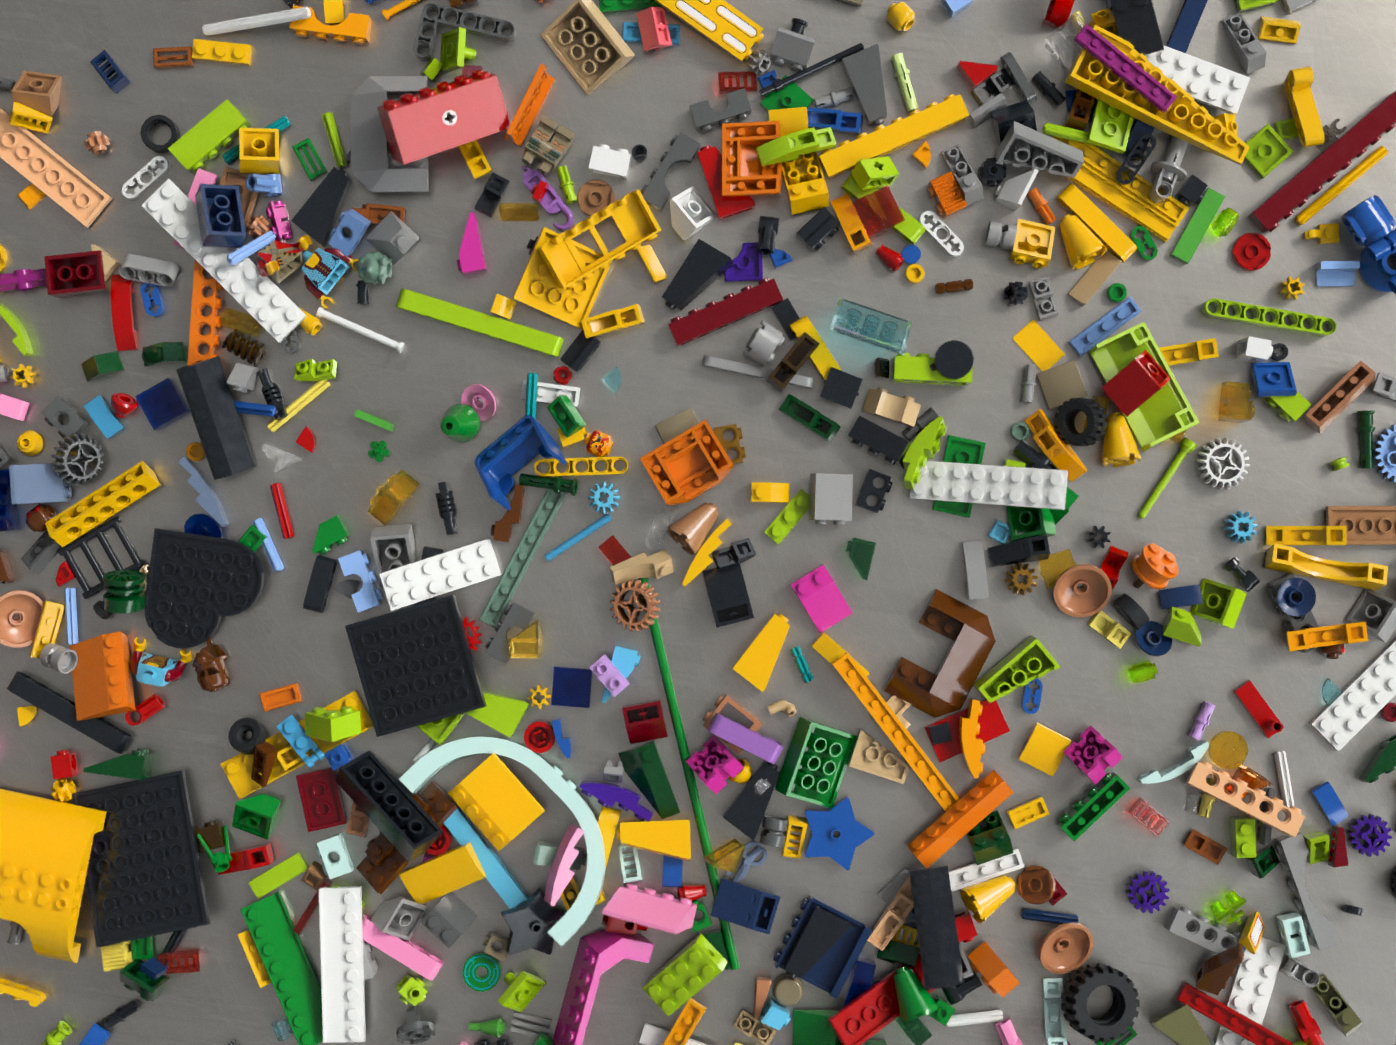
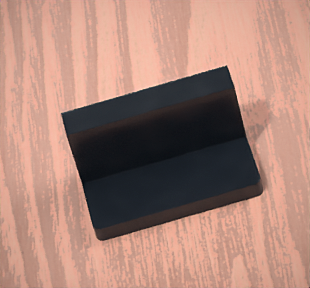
M582 330L563 354L561 361L579 373L601 345V342L595 337L586 339L584 330Z

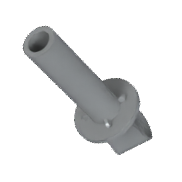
M1174 136L1171 138L1164 160L1155 161L1151 164V170L1156 174L1149 196L1155 203L1165 201L1172 194L1176 181H1183L1187 176L1186 171L1180 167L1188 143ZM1158 189L1163 191L1164 196L1159 194Z

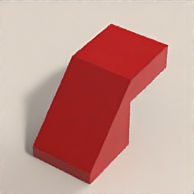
M1110 545L1099 568L1109 577L1113 590L1119 580L1120 569L1128 558V552Z

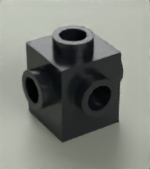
M987 158L978 167V178H981V184H987L988 187H995L1001 184L1003 178H1006V166L996 164V158ZM990 169H996V173H991Z

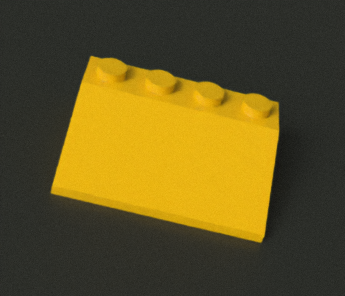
M495 753L491 754L448 792V795L498 851L545 811Z

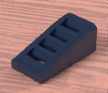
M103 50L90 61L108 87L115 93L120 92L130 83L128 77L106 50ZM106 59L108 60V61H107L106 63H104L101 67H99V65H100L102 62H104Z

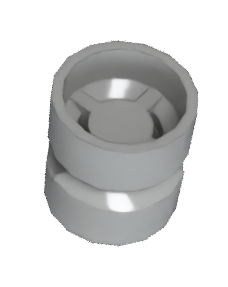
M990 220L986 232L985 245L992 247L1000 245L1002 249L1012 250L1017 226L1011 224L1002 226L1001 222Z
M50 643L42 649L40 661L47 668L68 674L75 669L78 656L74 650L56 643Z

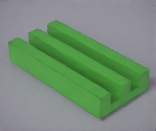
M356 410L354 414L357 418L391 432L394 429V424L363 411Z

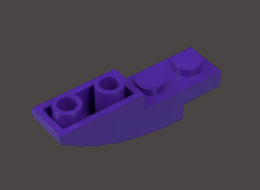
M583 781L579 786L582 788L581 792L588 797L593 795L598 799L597 802L606 808L608 805L613 807L617 801L620 808L625 811L630 809L635 813L634 816L643 822L645 819L649 821L653 816L652 811L638 803L641 796L627 788L599 781Z

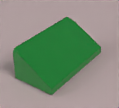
M559 395L547 407L566 437H570L586 426V423L566 395Z

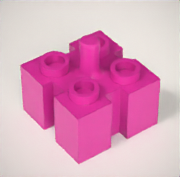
M1090 725L1080 735L1082 740L1078 744L1075 742L1070 744L1063 753L1087 778L1096 784L1106 775L1104 770L1108 766L1113 768L1123 757L1109 741L1104 739Z
M713 735L702 745L705 749L700 753L696 751L686 762L698 774L703 783L717 794L727 785L725 780L729 776L734 778L744 767L732 755L729 749Z

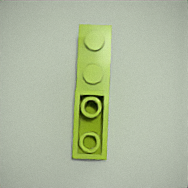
M813 127L769 141L757 147L756 152L761 166L795 160L798 159L799 155L835 148L837 143L831 127L815 130Z
M941 416L929 423L917 435L903 459L904 468L907 471L904 477L906 489L914 490L915 485L920 482V471L922 467H925L927 458L933 459L935 452H939L941 436L945 435L947 428Z

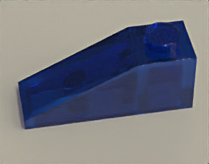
M9 469L0 470V532L17 530L18 510L17 505L11 502Z
M858 957L852 969L843 1007L871 987L876 969L875 961Z

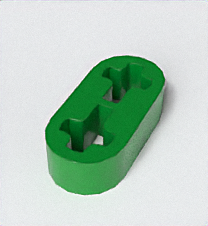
M1137 226L1131 230L1130 240L1137 246L1136 251L1139 257L1144 261L1154 259L1157 256L1158 250L1148 230L1143 226ZM1136 231H1138L1139 233H1143V236L1141 237L1143 243L1140 238H1135V235L1137 234ZM1144 244L1147 249H1152L1153 252L1150 254L1151 257L1149 255H1144V252L1146 251Z

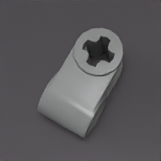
M1287 956L1289 959L1284 967L1280 968V972L1308 987H1315L1319 984L1320 976L1315 970L1297 958ZM1307 973H1312L1313 977L1310 981H1305Z

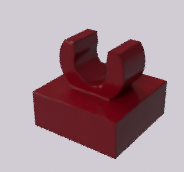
M1056 879L1055 892L1052 898L1048 900L1052 906L1067 895Z

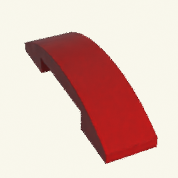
M120 274L112 275L111 313L117 351L138 350L131 293H133L132 280L124 279Z

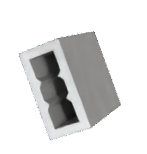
M810 474L809 520H815V524H827V520L834 521L836 525H845V521H852L853 475Z

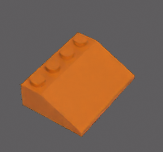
M120 631L103 634L71 645L70 649L74 650L78 656L77 665L72 671L77 721L136 711L130 669L128 636Z

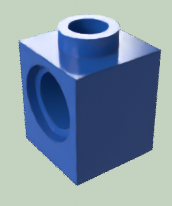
M345 742L324 754L333 771L354 759Z

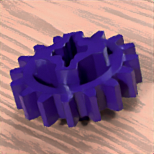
M1369 814L1367 818L1365 815H1361V820L1354 819L1356 825L1350 824L1353 831L1348 832L1352 836L1349 842L1355 843L1352 848L1355 850L1359 849L1358 853L1362 855L1366 853V856L1371 857L1372 853L1379 856V850L1385 852L1384 846H1390L1387 839H1392V836L1388 835L1391 828L1385 827L1388 823L1384 820L1381 821V817L1376 816L1374 818V815ZM1376 824L1379 826L1381 832L1377 830ZM1359 838L1363 841L1364 846L1361 845Z
M1143 871L1142 876L1136 873L1137 879L1130 878L1133 884L1127 885L1131 891L1127 892L1126 895L1132 897L1129 899V902L1131 904L1135 903V909L1140 908L1142 913H1145L1147 909L1152 914L1154 908L1160 911V904L1166 906L1163 900L1169 899L1165 893L1169 892L1170 889L1164 887L1167 882L1165 880L1161 881V875L1158 874L1156 876L1153 871L1148 875L1147 871ZM1155 882H1157V884L1159 885L1160 891L1156 889ZM1150 889V890H1151V894H1150V893H1147V895H1146V894L1144 893L1145 890L1148 891V890ZM1136 893H1138L1141 896V902L1138 901Z

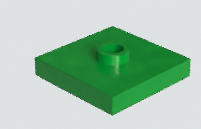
M792 83L777 93L774 91L768 94L760 105L767 111L809 107L814 102V99L797 84Z

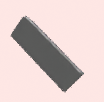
M46 530L24 554L21 560L30 570L39 574L57 555L58 550L62 546L52 539Z

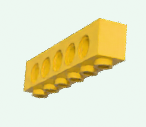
M143 461L139 462L47 521L45 525L50 537L62 547L71 543L160 486L155 472Z

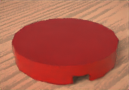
M1245 233L1233 244V260L1243 270H1259L1268 263L1271 257V245L1267 238L1259 233Z

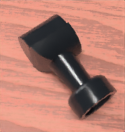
M1233 557L1224 567L1229 572L1233 570L1240 579V586L1245 591L1250 592L1260 580L1250 570H1243L1239 566L1240 561Z

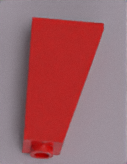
M711 145L700 148V151L697 152V157L719 221L755 209V202L750 195L722 197V155L716 146L711 147Z

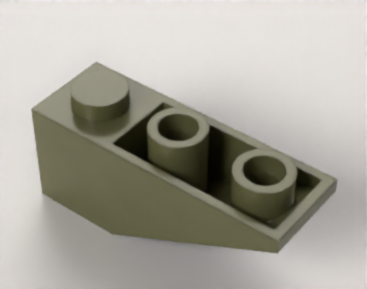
M1325 974L1322 975L1319 984L1310 988L1335 1024L1347 1037L1362 1027V1021Z

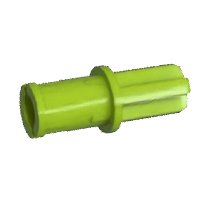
M566 166L558 167L556 171L560 181L559 188L562 189L566 205L577 202L573 188L574 182H571Z

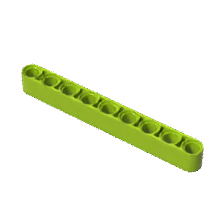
M401 288L396 303L397 308L554 357L559 356L564 340L549 333Z

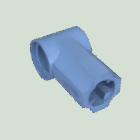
M250 174L245 180V185L249 191L265 193V196L282 195L280 174Z

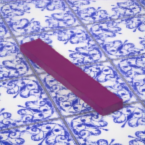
M1085 24L1073 39L1074 42L1162 113H1165L1177 98L1176 95L1088 24Z

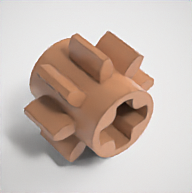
M101 131L87 134L88 140H84L86 150L92 151L94 155L106 152V146L110 145L108 136L102 135Z
M253 215L246 222V227L248 228L246 231L253 239H256L257 236L259 237L270 231V227H268L270 223L262 215L259 217Z

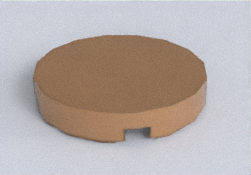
M599 179L587 181V183L579 188L577 194L578 206L586 216L593 215L615 201V194L611 186Z

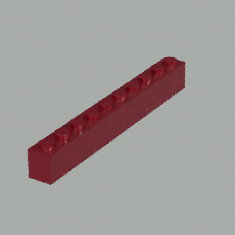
M1396 91L1390 94L1248 215L1262 233L1268 230L1272 232L1280 225L1278 221L1282 218L1285 220L1294 213L1292 209L1297 205L1299 208L1308 201L1307 197L1311 193L1313 195L1317 194L1323 189L1322 184L1325 181L1331 182L1338 176L1336 172L1339 169L1345 170L1352 164L1350 160L1353 157L1359 158L1367 151L1365 149L1366 146L1369 144L1373 146L1381 139L1380 134L1384 131L1388 133L1396 126L1394 124L1396 122Z

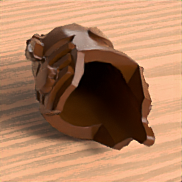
M208 639L207 646L202 648L199 653H196L192 666L195 667L201 689L216 692L230 684V676L225 665V661L228 660L227 655L219 644H213L212 639Z

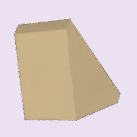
M92 244V251H102L106 283L121 263L101 247Z

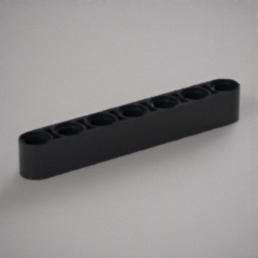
M17 671L7 687L13 694L114 752L122 754L132 738L129 733L101 717L77 721L75 702L22 672Z

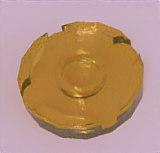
M1219 732L1212 738L1209 744V756L1213 763L1220 768L1235 769L1244 763L1248 755L1247 742L1236 732Z

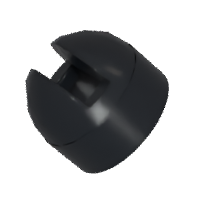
M644 145L633 147L632 156L636 161L641 162L646 159L647 149Z

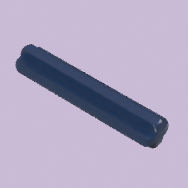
M1023 908L1021 911V918L1025 920L1055 924L1078 923L1077 915Z

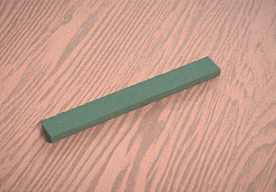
M546 490L479 618L480 621L496 628L567 493H555L554 490Z

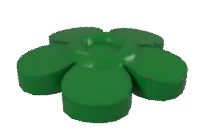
M376 441L371 442L370 447L374 450L368 452L369 457H375L376 462H382L384 457H388L390 454L389 449H385L387 443L385 441H380L379 444Z

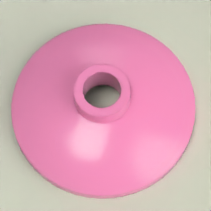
M472 384L463 391L462 404L471 406L479 415L480 421L488 420L494 415L496 401L489 389L480 384Z

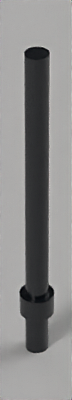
M859 43L782 80L777 79L771 85L760 89L759 93L761 97L774 91L777 93L789 84L864 50V46L862 43Z

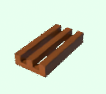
M191 46L153 48L154 68L194 67L192 62L193 48ZM187 52V55L158 56L160 53ZM188 60L187 62L158 63V61Z

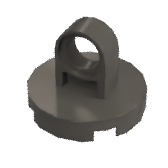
M417 1007L406 1010L408 1023L396 1030L397 1041L404 1044V1040L410 1041V1044L422 1043L430 1040V1035H435L434 1024L429 1021H421Z

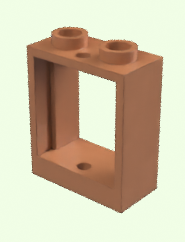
M727 694L725 697L720 696L714 704L717 706L714 711H708L702 719L705 721L703 726L708 729L715 714L719 713L728 702L753 722L749 729L757 732L763 725V722ZM718 737L738 754L742 752V748Z

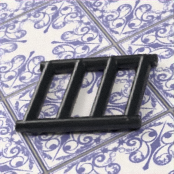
M119 516L58 550V553L64 556L84 592L82 593L84 599L104 590V572L87 543L91 539L98 538L115 570L137 571L143 565H146V562L139 558L120 522L122 521ZM114 527L134 563L125 569L104 535V532ZM79 546L100 581L99 584L90 588L70 552Z

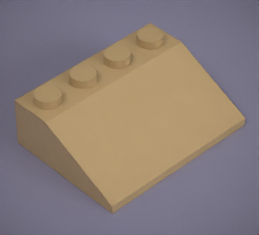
M574 0L541 34L542 38L587 95L622 69L635 56L592 0Z

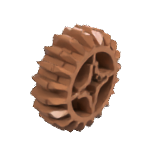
M629 580L628 583L623 582L621 584L622 587H616L617 593H612V596L615 598L610 600V603L614 605V607L610 608V611H615L612 618H618L616 624L623 623L622 629L629 627L631 632L635 629L637 632L642 631V628L648 629L649 625L655 623L653 619L659 617L655 612L661 610V608L656 607V604L661 602L655 599L658 593L653 594L654 587L647 589L648 583L644 582L642 584L641 580H636V582ZM630 590H633L630 600L623 601L625 595ZM642 595L645 597L647 603L643 601ZM636 602L635 604L640 608L634 609L635 607L631 603ZM647 611L645 617L641 621H637L640 612Z

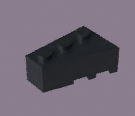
M859 415L848 435L852 439L851 443L860 448L864 446L868 448L869 453L877 457L880 455L885 458L886 462L892 465L896 464L905 469L903 459L911 443Z

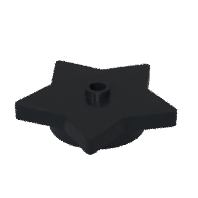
M541 888L529 900L520 903L516 908L501 912L510 929L506 947L508 955H513L530 948L548 955L552 953L554 938L548 931L567 911L552 907L544 901L545 894Z

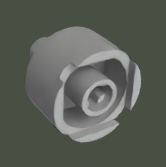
M761 321L762 327L755 329L746 344V347L749 349L748 351L744 350L743 354L764 365L765 363H771L775 356L773 351L776 347L782 345L785 338L782 336L783 332L765 321Z

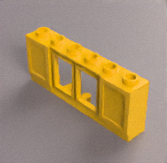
M638 189L624 195L537 247L558 287L569 290L576 286V281L581 278L585 280L591 277L594 270H602L609 266V261L613 259L616 261L624 257V252L629 249L633 251L639 248L644 240L650 241L656 238V233L661 231ZM609 216L612 217L625 243L608 252L594 225ZM586 230H589L603 255L588 265H585L571 240Z

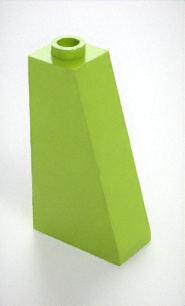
M483 691L487 706L465 713L511 738L530 702Z

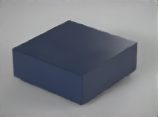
M153 957L142 963L139 969L155 980L164 975L168 968Z

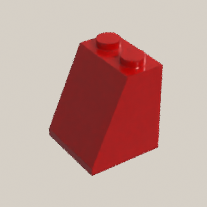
M1144 350L1109 380L1102 389L1105 396L1110 400L1112 399L1116 404L1118 411L1128 417L1158 392L1171 378L1152 356Z

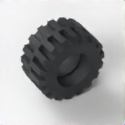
M1087 398L1069 399L1070 401L1063 402L1064 406H1059L1057 409L1059 413H1055L1054 416L1057 418V421H1054V426H1057V429H1055L1056 434H1061L1059 438L1065 440L1064 443L1072 446H1089L1096 444L1095 441H1100L1102 439L1100 435H1105L1106 433L1104 427H1108V423H1105V419H1108L1106 414H1103L1105 409L1099 407L1100 403ZM1083 411L1087 417V426L1082 433H1079L1075 428L1074 422L1077 414Z

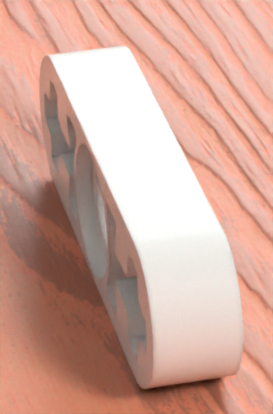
M162 156L153 158L122 186L123 195L130 200L138 199L169 172V161ZM159 161H160L161 163H164V164H163V167H164V168H163L162 170H161L160 168H158V164H157V163H158ZM150 168H152L153 170L157 169L156 171H154L157 173L156 176L152 171L149 170ZM144 173L151 175L150 182L143 183L141 181ZM136 180L140 185L143 186L142 188L137 186L138 184L135 183ZM130 186H131L132 188H135V189H134L135 194H133V195H132L131 193H129V189H128V188H129Z
M926 211L920 216L919 222L926 228V232L949 256L957 257L963 252V242L934 212ZM924 216H931L933 218L931 222L934 225H936V223H939V225L933 230V232L930 230L933 228V226L930 223H924ZM938 229H944L947 232L945 239H939L936 236ZM951 236L953 239H951L950 242L953 245H959V252H952L950 250L952 246L949 243H947V245L945 246L943 243H945Z

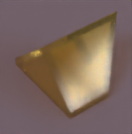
M538 620L513 638H509V658L543 657V635Z

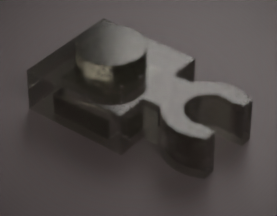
M1340 119L1334 120L1330 128L1327 125L1322 127L1325 141L1323 144L1316 145L1322 153L1338 140L1336 135L1346 130V126L1337 129L1336 124Z

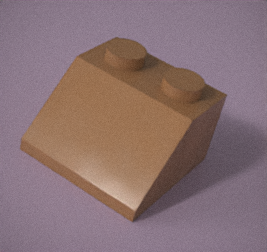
M23 71L11 90L12 101L23 104L45 115L52 116L59 104L62 76Z

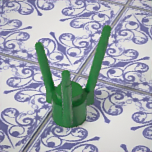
M226 825L223 826L225 854L222 852L212 854L200 834H197V838L217 873L226 871L230 867L229 861L232 860Z

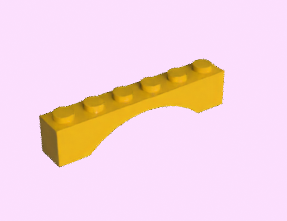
M1273 544L1266 553L1265 568L1375 591L1380 590L1387 584L1388 566L1322 559L1305 554L1294 547Z

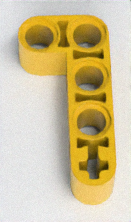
M1311 66L1290 70L1284 82L1299 139L1304 148L1323 144L1325 141L1324 131L1311 91V85L1314 81Z

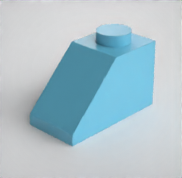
M770 997L762 1009L760 1015L761 1022L780 1030L782 1026L786 1027L791 1019L789 1017L790 1010Z

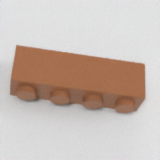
M1360 360L1305 415V422L1320 434L1375 380V372Z

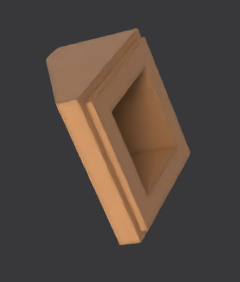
M314 861L307 869L301 881L317 891L327 876L323 871L322 865Z

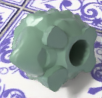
M373 251L360 256L357 265L359 278L363 279L365 283L373 285L378 283L384 284L385 280L392 276V258H388L381 252Z

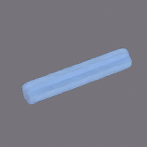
M268 231L227 255V262L230 265H235L273 242L276 238L275 234L272 231Z
M258 518L254 520L252 524L267 536L262 543V547L273 572L283 570V563L263 519Z
M65 588L67 644L70 645L78 643L76 589Z

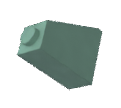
M540 839L536 846L533 864L552 866L560 843ZM574 846V849L579 853L569 869L580 870L581 865L585 866L587 854H584L585 848Z

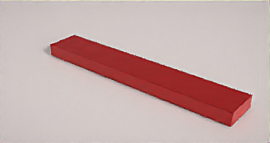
M1187 982L1177 997L1178 1001L1188 1004L1192 1009L1255 1045H1292V1042Z

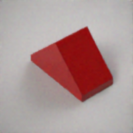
M959 61L957 65V70L972 89L989 79L998 69L997 65Z

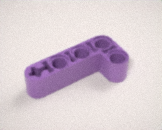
M719 713L715 714L708 728V731L772 764L776 763L783 749V745L769 737L766 738Z

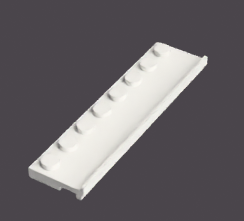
M322 887L319 889L323 1043L365 1042L362 887Z

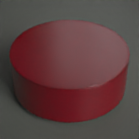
M1388 702L1380 710V715L1385 721H1396L1395 703Z

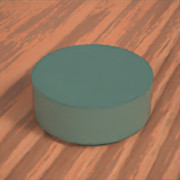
M1025 422L1014 423L1010 429L1011 437L1016 441L1025 440L1030 435V428Z

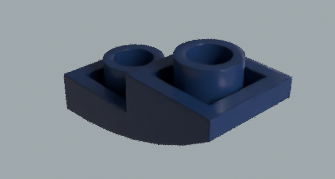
M1200 585L1159 590L1163 610L1172 607L1203 604Z

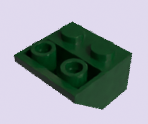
M998 810L991 812L966 834L970 850L977 865L1013 853L1011 839Z

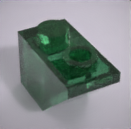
M161 342L143 347L142 359L144 367L176 364L185 361L183 342Z

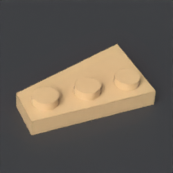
M860 729L848 766L904 784L910 766Z

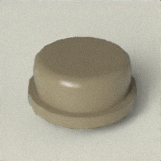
M787 974L782 975L773 983V997L780 1005L794 1006L803 997V984L797 977L793 978Z

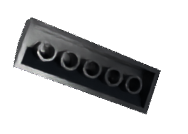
M219 356L177 369L176 371L214 480L255 467L256 464L229 385L227 384Z
M370 751L339 768L335 781L408 862L424 854L443 834V830Z
M948 865L909 870L925 990L962 984L964 979Z

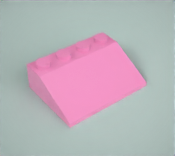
M627 883L618 888L603 909L602 914L677 934L693 927L697 904H693L692 900L687 898L678 900L673 898L674 895L662 893L660 895L656 894L654 889L644 888V890L638 889V885Z

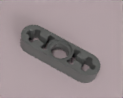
M1008 52L1000 57L1002 65L1015 82L1014 85L1022 99L1027 100L1029 104L1035 102L1037 96L1014 56Z

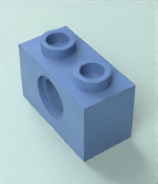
M353 209L347 212L344 211L338 219L340 224L337 228L334 227L329 235L331 239L328 244L333 248L339 249L347 257L354 252L371 223L370 220ZM345 227L350 229L351 236L346 234Z

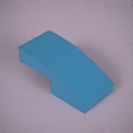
M100 394L84 405L92 420L107 439L123 428V425L112 413V409Z

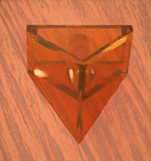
M1242 764L1239 765L1231 778L1235 781L1237 779L1248 783L1247 787L1253 790L1255 788L1263 789L1272 785L1265 777ZM1228 784L1225 790L1231 793L1232 786ZM1244 792L1241 799L1248 795V793Z

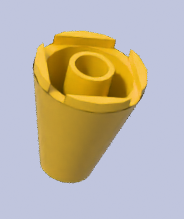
M1068 214L1061 219L1059 227L1073 269L1075 267L1076 269L1086 267L1096 261L1094 258L1098 254L1102 257L1106 253L1107 248L1076 215L1071 216V214Z
M1121 413L1109 414L1108 419L1105 420V423H1108V427H1105L1102 466L1108 467V464H1113V467H1124L1135 464L1136 459L1141 461V455L1124 415H1121Z
M1003 875L961 889L960 895L967 910H971L974 913L972 917L981 924L1015 892L1014 887L1016 885L1011 877Z

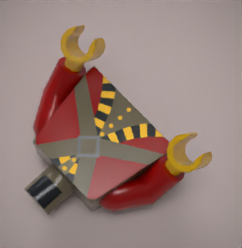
M302 236L295 244L274 240L269 245L255 252L257 254V268L262 277L269 276L278 284L303 265L302 251L307 250L308 245L312 244L309 236Z

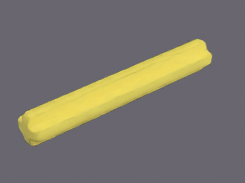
M317 381L286 407L287 417L281 420L273 418L268 422V429L272 432L279 429L330 386L329 381Z

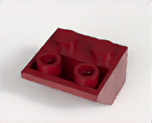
M661 699L622 707L630 744L668 737Z

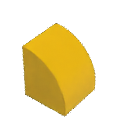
M496 294L490 312L493 315L511 321L517 302Z

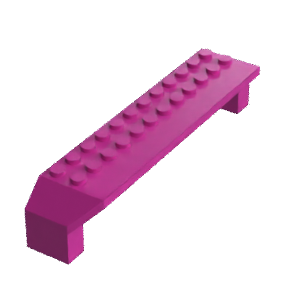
M605 929L580 938L554 1032L553 1045H582L601 974L624 958L649 963L654 946L651 941L640 933H636L633 936L607 932Z

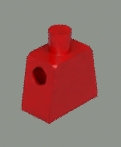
M603 915L602 925L607 932L635 936L637 930L647 931L648 926L630 921L626 923V920L608 915Z

